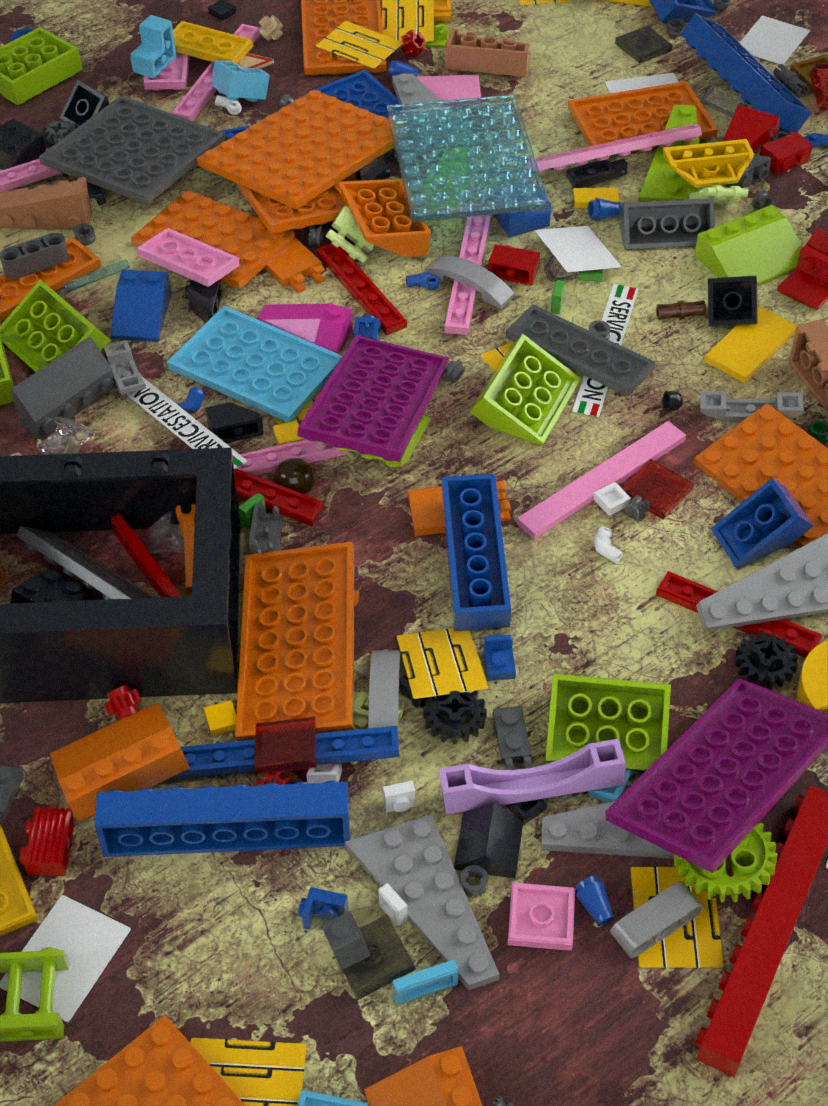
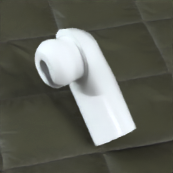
M220 95L216 96V106L226 108L232 115H237L241 112L242 107L238 100H230Z
M600 527L598 532L594 534L595 549L600 555L617 564L621 560L623 552L611 545V530L607 527Z

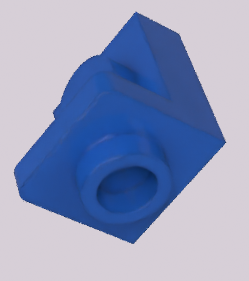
M372 315L355 317L353 339L355 335L378 340L379 331H381L380 319Z
M496 634L484 637L483 655L487 681L515 679L516 670L512 650V635Z
M310 887L307 898L301 899L298 916L302 917L303 929L310 930L315 914L331 921L347 913L349 910L348 897L345 894Z

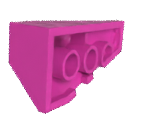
M330 303L265 305L256 318L337 354H340L353 331L352 309Z

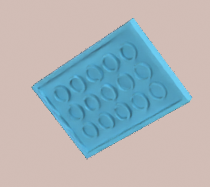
M223 306L167 361V366L169 370L288 423L292 422L324 387L342 355L227 306Z

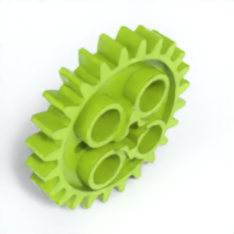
M758 823L727 857L732 877L727 875L726 860L722 862L716 871L711 873L673 854L674 866L678 867V876L685 877L686 886L696 884V894L706 890L707 899L709 900L714 894H719L721 902L725 901L726 895H731L733 901L737 902L738 894L740 893L747 899H750L751 889L761 893L762 884L769 885L770 875L775 874L777 853H775L776 842H771V832L763 833L764 824Z

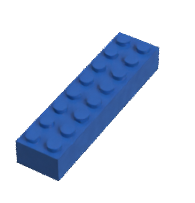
M695 13L681 33L686 39L685 43L692 49H696V54L700 58L707 60V65L711 69L718 71V76L722 80L729 82V87L733 91L740 93V98L747 104H751L753 106L752 109L779 116V129L781 131L798 132L812 112L722 25Z
M332 780L325 783L297 782L285 785L267 783L263 786L234 785L232 787L217 788L204 786L194 789L174 787L170 790L141 789L139 791L125 792L111 790L97 793L94 826L103 857L345 846V841L350 840L348 782Z

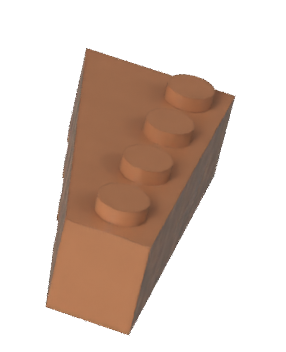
M451 29L445 45V69L453 72L470 71L474 74L491 73L494 76L503 74L511 75L515 78L526 77L529 67L530 44L508 39L499 42L493 36L487 35L484 38L475 37L476 33L468 31L465 35L458 33L459 29Z
M85 177L78 178L74 182H68V180L59 181L58 185H38L36 189L31 190L22 188L0 192V228L74 230L79 224L83 226V224L87 225L90 223L92 209Z
M819 319L797 326L789 363L828 413V326L824 319Z

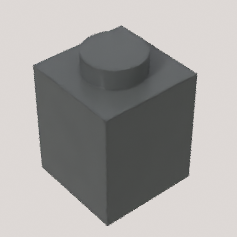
M351 911L321 925L341 970L371 956Z

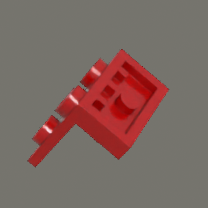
M805 245L800 250L797 268L778 286L777 291L814 310H818L828 300V256Z

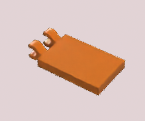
M295 237L270 259L264 267L283 287L291 285L297 293L306 290L302 281L308 275L317 284L325 281V277L321 274V272L325 271L322 262Z
M497 481L500 519L502 522L510 520L509 511H511L509 501L506 500L505 481ZM442 486L408 490L414 536L445 533Z
M195 504L191 505L192 510L188 514L182 513L181 506L176 507L177 519L180 522V534L184 537L185 579L188 596L192 593Z

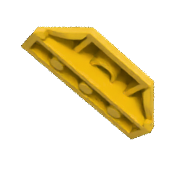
M747 139L663 148V153L669 167L695 188L738 183L754 157Z

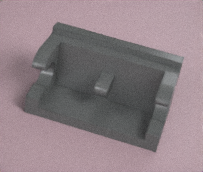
M255 503L248 543L249 554L280 550L283 520H280V511L277 506H273L272 514H267L264 512L262 503Z

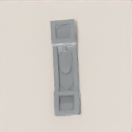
M438 256L424 269V272L437 275L441 281L450 277L481 292L483 301L500 309L514 297L512 289L500 278L484 267L463 258Z
M127 340L106 345L104 351L108 363L113 370L115 384L120 395L146 389L141 373L138 372Z
M701 391L700 412L728 422L741 423L766 403L788 419L803 415L804 412L803 393L777 392L776 399L726 398V391Z
M373 650L371 653L368 728L397 726L398 728L400 650Z

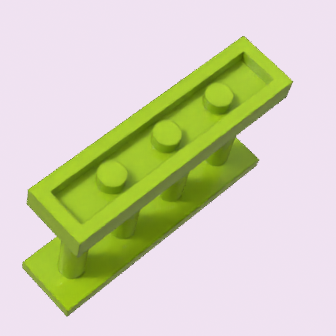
M46 947L41 949V951L0 953V973H9L6 1009L0 1015V1042L63 1038V1021L59 1012L55 1013L52 1011L55 971L69 969V962L64 950ZM42 971L39 1010L35 1014L19 1013L22 973Z

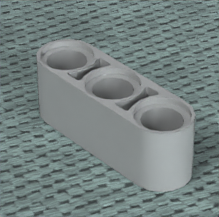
M680 881L621 918L611 928L610 933L630 958H635L693 920L702 911L703 905L688 887Z

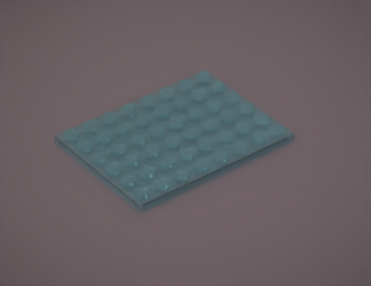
M516 95L387 105L388 120L411 222L548 209L549 201Z

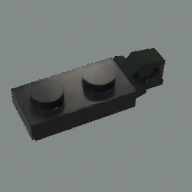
M625 159L613 162L608 160L596 161L567 169L566 177L574 188H584L626 175L628 163Z

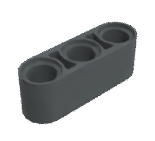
M50 233L8 247L0 252L4 276L9 279H18L62 264L69 258L65 237L61 233Z

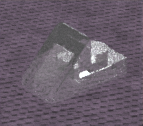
M55 416L54 421L57 431L38 445L39 451L44 455L61 454L66 448L63 445V441L67 436H75L76 440L80 441L81 446L94 435V431L77 420Z
M171 512L166 513L147 529L146 549L150 554L184 551V537L180 534L179 524L173 525Z

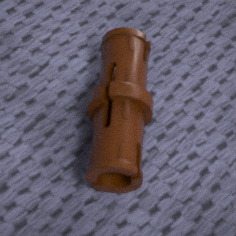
M681 300L673 304H657L656 306L658 320L667 318L683 320L685 317L706 315L704 300L696 302H684Z

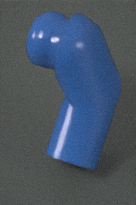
M424 272L406 276V284L408 288L422 286L429 290H435L440 285V279L437 275Z
M192 387L189 390L186 401L177 405L188 414L197 412L204 400V391L199 387Z

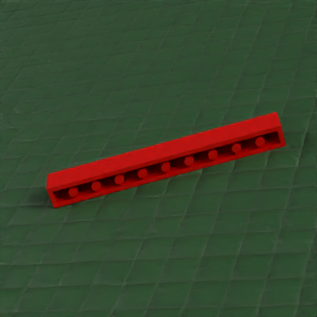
M810 785L805 796L799 794L793 811L798 814L795 820L788 819L783 835L788 837L785 844L779 842L775 850L778 861L775 866V874L770 875V883L765 885L767 886L765 893H757L751 908V910L756 911L753 920L747 917L741 932V936L745 937V941L742 946L735 945L729 961L735 964L732 972L725 971L718 987L719 990L723 991L720 1001L713 998L706 1017L712 1019L708 1029L703 1026L701 1027L694 1044L700 1048L696 1060L732 1077L736 1075L828 844V792Z

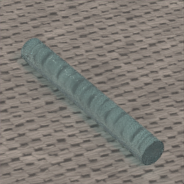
M126 259L67 282L63 284V289L65 293L71 292L130 268L129 263Z

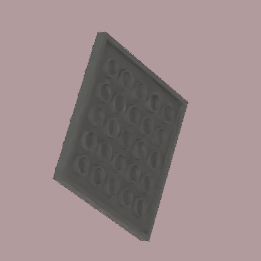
M120 96L41 154L39 158L42 165L76 178L85 177L88 183L148 205L196 166L197 157L226 141V134Z

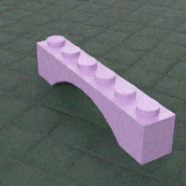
M619 739L590 743L563 759L533 768L494 770L471 764L439 769L445 812L448 815L471 811L492 802L501 806L625 785L626 763Z

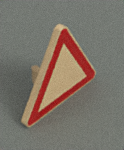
M247 53L238 65L245 68L261 69L273 64L274 60Z

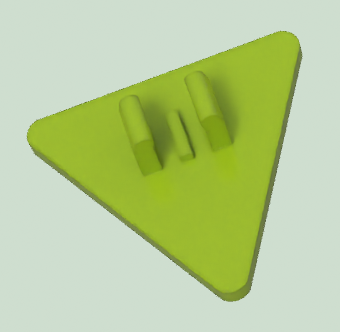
M444 23L434 26V41L425 42L424 47L445 48L450 31Z

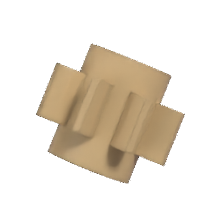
M274 15L270 18L269 16H264L259 21L261 25L259 32L268 41L271 38L278 40L283 35L280 30L283 24Z

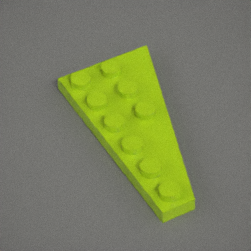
M674 105L665 130L697 124L696 106ZM699 136L691 142H683V140L674 141V145L668 147L699 144ZM661 144L658 145L639 194L638 202L689 200V194L698 192V188L687 183L669 167L663 153V148L666 147H661Z

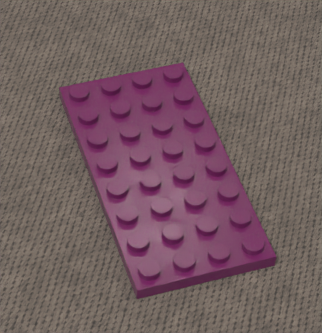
M355 335L299 425L297 436L312 442L319 441L330 444L336 448L354 450L363 455L370 454L382 457L387 461L400 462L444 375V369L449 363V357Z
M739 678L605 811L606 821L713 873L828 747V714Z

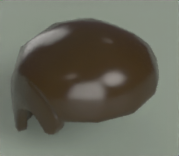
M288 458L280 462L274 470V480L278 485L302 494L309 492L314 485L311 466L300 458Z

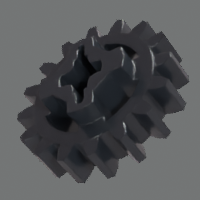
M761 631L760 637H756L751 633L749 640H741V644L737 646L735 654V666L740 667L738 672L740 676L747 675L746 681L752 682L754 680L758 686L767 684V687L772 689L774 683L779 687H783L785 680L788 682L792 681L793 674H796L799 656L793 653L794 645H785V637L777 640L776 633L766 637L765 632Z
M451 691L447 695L432 696L431 699L426 698L425 708H423L426 729L431 728V735L433 737L441 734V742H445L448 738H452L453 744H457L458 738L468 742L470 734L477 737L479 729H484L487 716V709L484 708L485 701L484 699H478L477 691L472 693Z

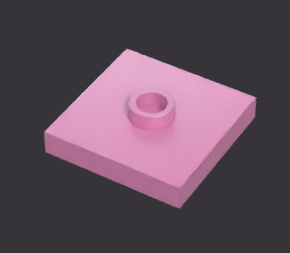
M512 882L508 945L572 951L575 888Z

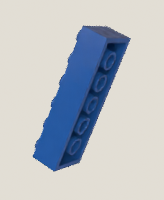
M495 474L442 477V506L454 631L510 627L511 603Z

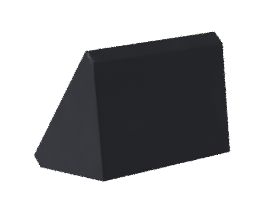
M77 79L59 118L65 122L70 121L72 125H75V128H78L109 105L108 97Z
M757 276L708 278L709 327L758 324Z
M495 802L463 813L454 869L463 871L467 866L477 865L484 868L488 875L515 879L523 821Z

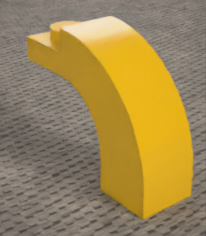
M828 640L817 645L808 654L797 684L798 702L828 714Z

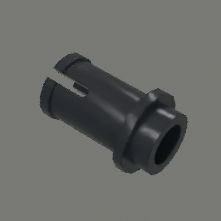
M405 675L399 677V693L411 700L414 707H425L426 698L431 699V697L414 699L408 677Z

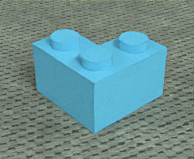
M150 15L139 25L142 44L130 54L133 72L154 79L176 58L172 21Z
M215 60L211 85L219 93L225 94L227 99L239 100V98H245L247 101L257 102L258 99L266 100L270 75L262 69L245 68L232 61Z

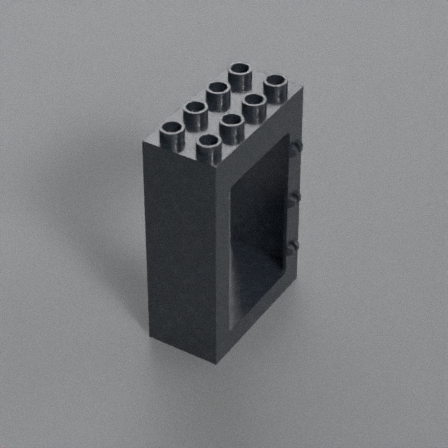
M232 448L0 456V534H17L20 526L51 532L113 530L111 519L117 514H121L131 529L177 528L180 522L177 519L176 507L181 506L182 513L188 514L192 510L191 505H196L192 593L189 596L0 604V703L109 699L107 693L124 685H128L130 691L137 688L140 697L237 693L240 515Z

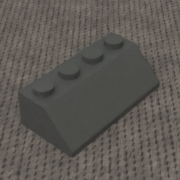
M714 198L622 203L619 205V225L624 249L696 246L698 234L715 227Z
M88 337L13 387L11 393L20 426L40 440L100 397L110 392L116 385L111 366L94 341Z

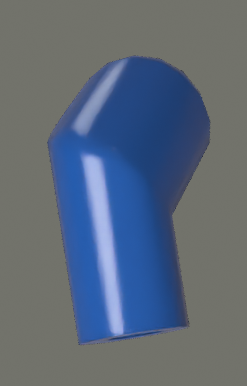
M811 133L804 137V139L812 143V148L818 146L828 147V135Z

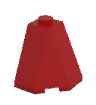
M738 105L723 141L747 139L753 153H755L778 132L780 117Z

